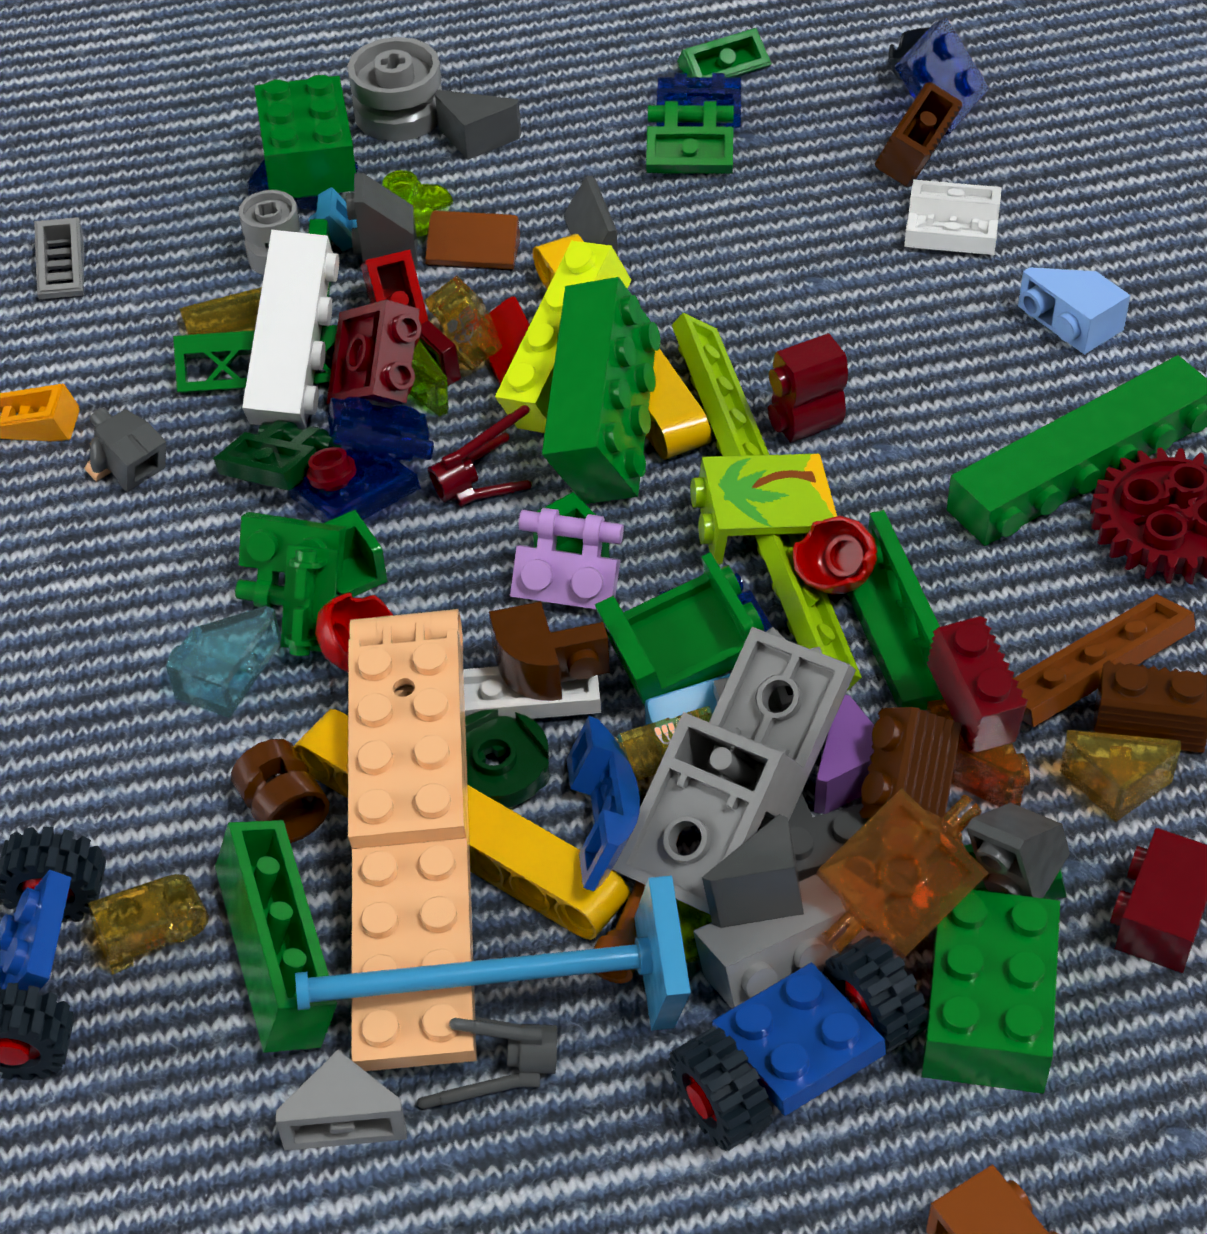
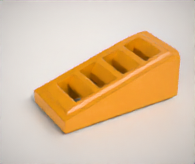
M64 383L0 393V412H2L0 416V439L33 441L70 440L79 414V405Z

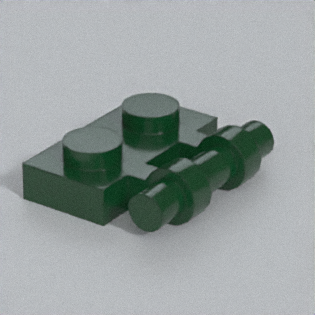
M277 420L274 423L263 422L258 429V435L244 432L216 455L213 460L220 475L289 491L301 484L304 477L307 476V470L309 469L308 460L314 453L329 447L341 448L342 444L339 437L330 435L323 428L308 427L304 430L299 429L293 422Z

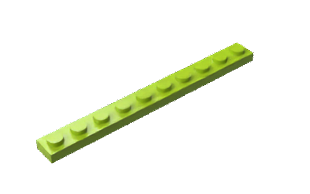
M683 312L671 326L679 343L678 350L685 359L690 371V381L698 391L704 407L703 411L717 439V449L723 456L769 455L717 328ZM803 534L755 535L758 543V553L766 563L773 581V591L782 603L788 619V629L795 637L797 644L809 649L820 647L822 654L850 664L856 671L847 689L849 690L862 676L828 594L806 585L794 570L793 546L795 542H800L804 539Z

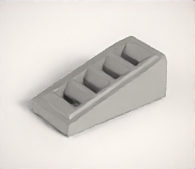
M79 217L34 221L38 299L83 296L84 235ZM71 245L70 248L49 249V247ZM72 256V259L49 261V258ZM72 268V271L49 273V270ZM73 280L72 283L48 285V282Z

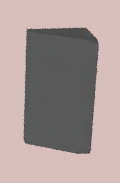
M592 175L586 176L567 207L564 220L570 235L578 234L587 243L611 245L618 256L617 229L596 179Z

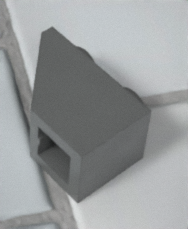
M354 174V192L346 193L348 220H357L358 227L351 230L354 255H362L364 262L367 259L410 249L415 269H418L417 233L413 205L366 174Z
M1008 803L973 817L966 827L985 887L989 892L1043 898L1070 855L1063 824L1013 803Z

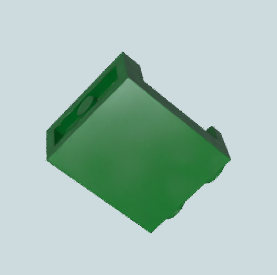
M711 552L701 556L705 570L704 574L625 612L620 608L614 595L595 604L600 621L604 623L608 640L644 707L645 701L649 698L714 679L733 670L751 628L754 627L764 631L762 621L753 604L748 602L742 605L738 595L742 594L741 588L730 566L726 565L720 568Z

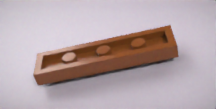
M1155 594L1013 678L1019 681L1017 688L1024 690L1022 697L1028 699L1022 721L1035 727L1097 690L1105 662L1110 660L1114 665L1119 662L1124 665L1130 663L1138 665L1195 631L1194 612Z

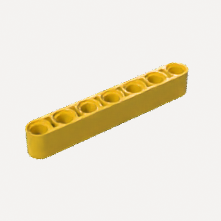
M572 234L533 248L534 265L546 289H548L571 240L584 242L578 234ZM659 348L658 351H655L653 366L656 385L654 391L650 392L648 408L651 428L650 432L645 435L658 455L666 460L708 445L711 442V429L703 409Z
M329 709L297 741L294 747L306 764L309 773L316 780L348 798V715L336 709ZM467 785L470 872L584 939L592 940L596 938L629 898V887L624 879L616 871L612 870L604 883L595 891L583 888L579 860L580 850Z

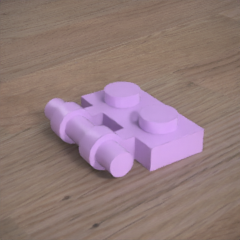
M542 508L541 512L521 511L519 530L536 532L538 541L537 547L516 546L510 597L596 609V603L613 595L616 597L620 559L601 557L602 542L621 544L624 531L623 524L605 522L604 516L588 514L586 519L562 516L559 510ZM557 536L583 539L582 554L556 550Z

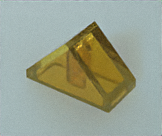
M1067 730L1060 762V772L1117 822L1172 783L1181 751V741Z

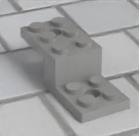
M752 627L710 721L707 722L683 712L642 802L637 824L612 870L646 885L648 878L672 876L676 899L710 914L702 877L757 833L764 815L774 819L780 814L788 817V820H790L856 670L848 663ZM780 686H791L794 697L789 708L778 713L771 712L768 706L771 693ZM698 826L701 832V843L698 849L690 855H680L676 845L678 835L686 827Z

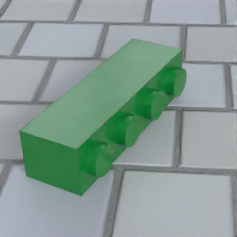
M284 820L228 822L215 870L263 1053L321 1048L335 1012L337 1001L310 1003V1009L298 1010L295 973L307 972L308 978L329 976Z

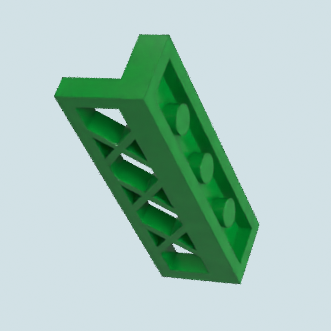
M338 325L322 326L320 341L325 342V356L335 347ZM255 330L173 336L177 392L192 393L245 389L247 378H240L228 366L237 356L251 355ZM227 356L223 361L217 358ZM210 358L218 367L206 381L188 382L186 359ZM325 363L323 369L327 373H315L313 384H327L330 382L331 369ZM224 371L233 378L217 380Z
M885 510L871 512L869 514L868 531L875 538L878 550L876 555L877 562L866 582L858 589L848 593V598L897 707L920 708V710H926L946 705L927 665L929 661L928 656L930 655L929 650L932 648L930 644L933 642L932 637L935 636L933 631L940 626Z

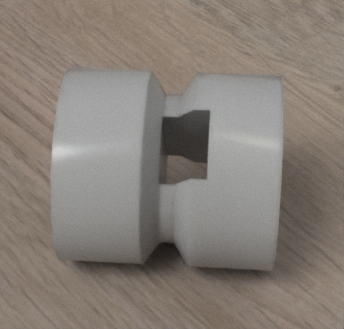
M265 190L250 195L239 206V219L242 233L245 237L244 244L248 263L254 271L264 275L271 230L301 233L297 203L292 196L285 192Z

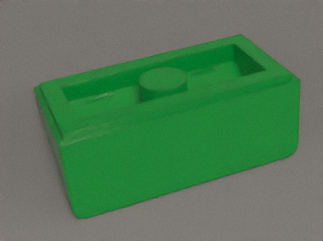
M757 28L683 49L677 60L679 68L696 89L770 67L772 64Z

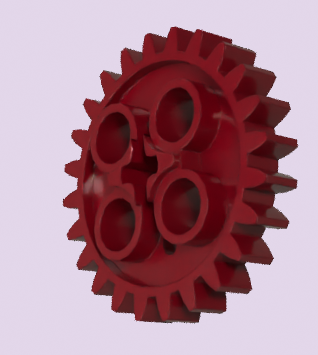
M1158 448L1156 457L1151 459L1143 451H1138L1135 463L1127 458H1120L1119 469L1111 467L1106 469L1104 480L1098 479L1090 514H1093L1091 528L1099 530L1098 544H1111L1109 553L1111 559L1125 555L1127 556L1125 569L1131 570L1140 564L1145 566V578L1149 579L1156 571L1164 573V579L1169 584L1173 581L1175 574H1182L1188 584H1193L1195 573L1200 572L1207 579V465L1204 464V453H1199L1193 460L1186 459L1182 448L1177 450L1175 457H1168L1162 448Z

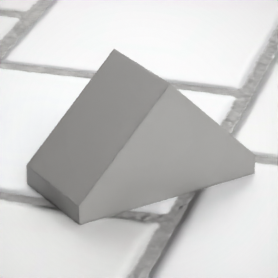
M339 1050L276 1110V1124L284 1151L407 1140V1127L401 1099Z

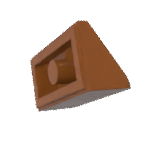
M432 211L429 219L426 264L514 269L520 244L519 218L516 215Z

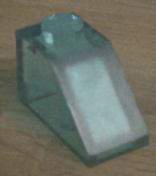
M264 606L194 627L183 643L171 651L167 661V673L175 699L230 718L281 645L275 609Z

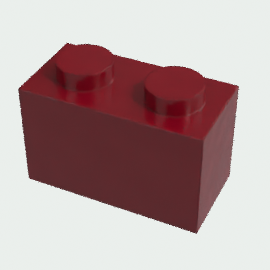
M1155 828L1148 849L1137 846L1127 874L1128 879L1136 881L1132 893L1120 890L1110 923L1120 926L1114 949L1183 973L1207 905V844Z

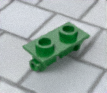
M287 545L281 647L289 648V654L308 656L310 651L322 652L315 635L317 615L323 605L336 597L339 550Z

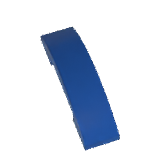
M588 716L566 760L570 789L591 796L594 826L579 852L583 888L595 891L608 878L637 824L640 813V795L632 766L619 743L599 719Z

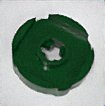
M498 709L478 711L465 717L467 785L507 808L519 805L545 787L550 779L547 737L542 728L526 715L515 712V719L509 716H498ZM493 753L496 757L508 756L502 764H486L485 756L487 754Z

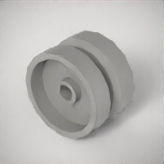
M392 37L378 39L362 46L351 56L347 68L356 125L365 134L379 140L397 142L418 138L431 132L438 126L435 93L437 90H442L441 69L438 54L429 44L414 38Z

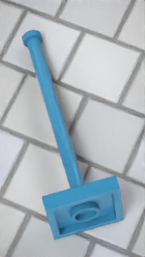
M672 876L648 878L634 917L637 933L634 945L308 978L307 972L295 973L298 1010L310 1009V1003L637 969L638 974L643 975L651 1031L675 1028L691 994Z

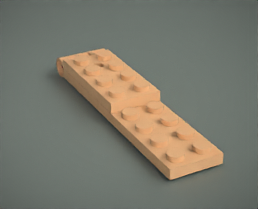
M459 609L351 619L348 648V839L352 848V973L473 961L463 632ZM474 986L352 998L351 1060L364 1071L477 1061L476 1034L453 1030L449 1026V1022L453 1018L475 1020Z

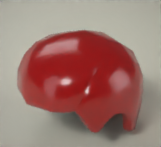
M841 515L824 519L823 521H815L812 523L811 529L805 538L800 542H795L793 546L794 570L806 585L829 595L848 594L866 582L876 565L878 550L875 538L862 523Z
M349 592L331 599L318 612L315 635L324 658L343 671L348 672L350 620L392 616V612L375 595L354 598L352 593Z

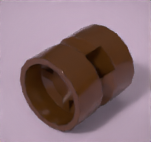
M270 739L256 744L244 752L231 770V781L247 807L251 809V814L255 820H284L290 843L301 840L313 833L324 822L329 813L330 802L313 775L309 773L306 764L293 744L287 740Z

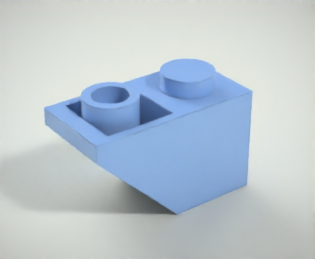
M1029 267L1022 274L1018 307L1085 355L1124 331L1131 295L1097 271Z

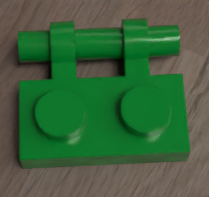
M665 101V105H648V123H664V126H647L646 173L733 174V127H716V123H733L734 106H717V101H704V105H678V101ZM678 123H703V127L678 126Z
M247 512L242 515L238 566L257 568L258 574L257 581L238 580L235 589L236 598L253 601L254 606L259 608L272 609L273 605L283 606L284 586L278 585L279 572L285 573L288 544L339 550L338 580L343 576L346 527Z

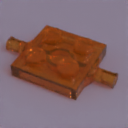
M901 788L818 869L816 875L840 898L846 910L826 932L822 933L823 938L829 944L843 929H847L832 945L835 951L841 953L865 929L877 935L884 943L891 946L893 951L903 960L988 875L989 872L966 851L959 836L971 819L982 813L978 804L975 803L961 818H958L973 799L967 795H962L961 799L940 818L938 815L924 810Z

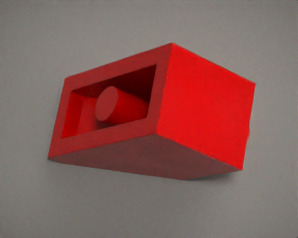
M410 249L367 259L360 265L370 304L387 299L420 309L418 318L420 323L423 324L428 321Z

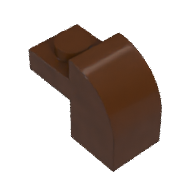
M541 601L489 611L492 647L497 666L504 682L515 692L536 700H561L562 682L588 679L596 675L610 673L608 636L603 622L550 632Z

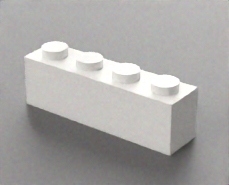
M271 230L242 406L249 424L261 425L263 422L274 423L277 420L293 422L299 429L305 430L308 414L315 415L317 412L319 390L318 386H313L315 370L323 369L326 353L325 342L320 341L322 325L329 326L331 322L332 298L327 297L329 282H336L339 272V255L332 252L327 235Z

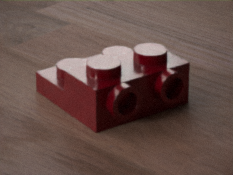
M386 299L339 312L326 404L340 408L362 404L384 408L407 403V397L412 390L415 380V372L412 367L414 349L418 344L422 330L418 319L420 309Z

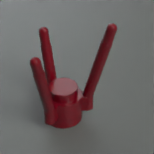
M523 405L511 414H508L457 451L442 457V461L428 467L431 483L443 502L456 498L462 507L477 499L528 490L532 487L531 481L523 480L476 489L472 488V484L478 482V475L473 462L509 441V434L502 432L529 413L530 408L527 405Z

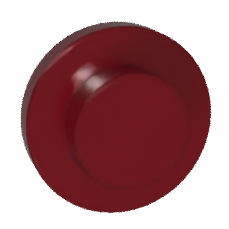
M329 447L314 453L309 458L307 478L309 484L314 488L336 491L344 488L356 474L357 468L354 459L348 456L343 448Z

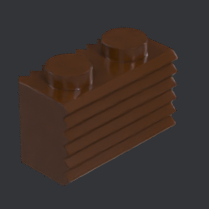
M932 82L925 83L887 141L875 162L876 168L905 187H911L913 180L917 179L962 108L961 101Z
M1110 660L1105 662L1094 706L1093 739L1204 753L1207 744V674L1203 675L1199 671L1195 673L1188 670L1180 672L1177 668L1170 672L1166 667L1158 670L1155 666L1147 669L1143 664L1140 666L1132 663L1124 665L1119 662L1114 665Z
M916 707L882 708L878 712L880 718L872 730V749L874 752L870 756L872 763L867 768L869 774L864 779L861 788V802L863 804V808L859 811L861 818L891 826L892 823L903 826L909 821H928L944 827L962 723L945 719V717L928 713V711L920 710V708Z

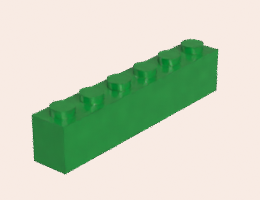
M1179 355L1163 362L951 475L946 510L984 546L1003 536L1013 535L1026 523L1041 515L1053 513L1061 504L1079 494L1091 492L1096 488L1098 479L1104 480L1108 467L1119 469L1120 458H1127L1135 463L1138 451H1143L1148 456L1157 453L1158 448L1166 451L1174 442L1192 432L1198 433L1207 427V378Z

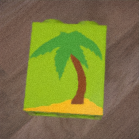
M820 453L702 457L699 477L692 478L690 496L692 507L700 508L701 512L698 522L700 543L708 544L709 552L712 553L718 564H723L728 536L804 533L806 536L813 522L837 516Z

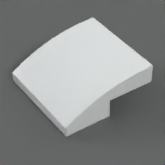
M913 180L904 247L994 255L1002 187Z

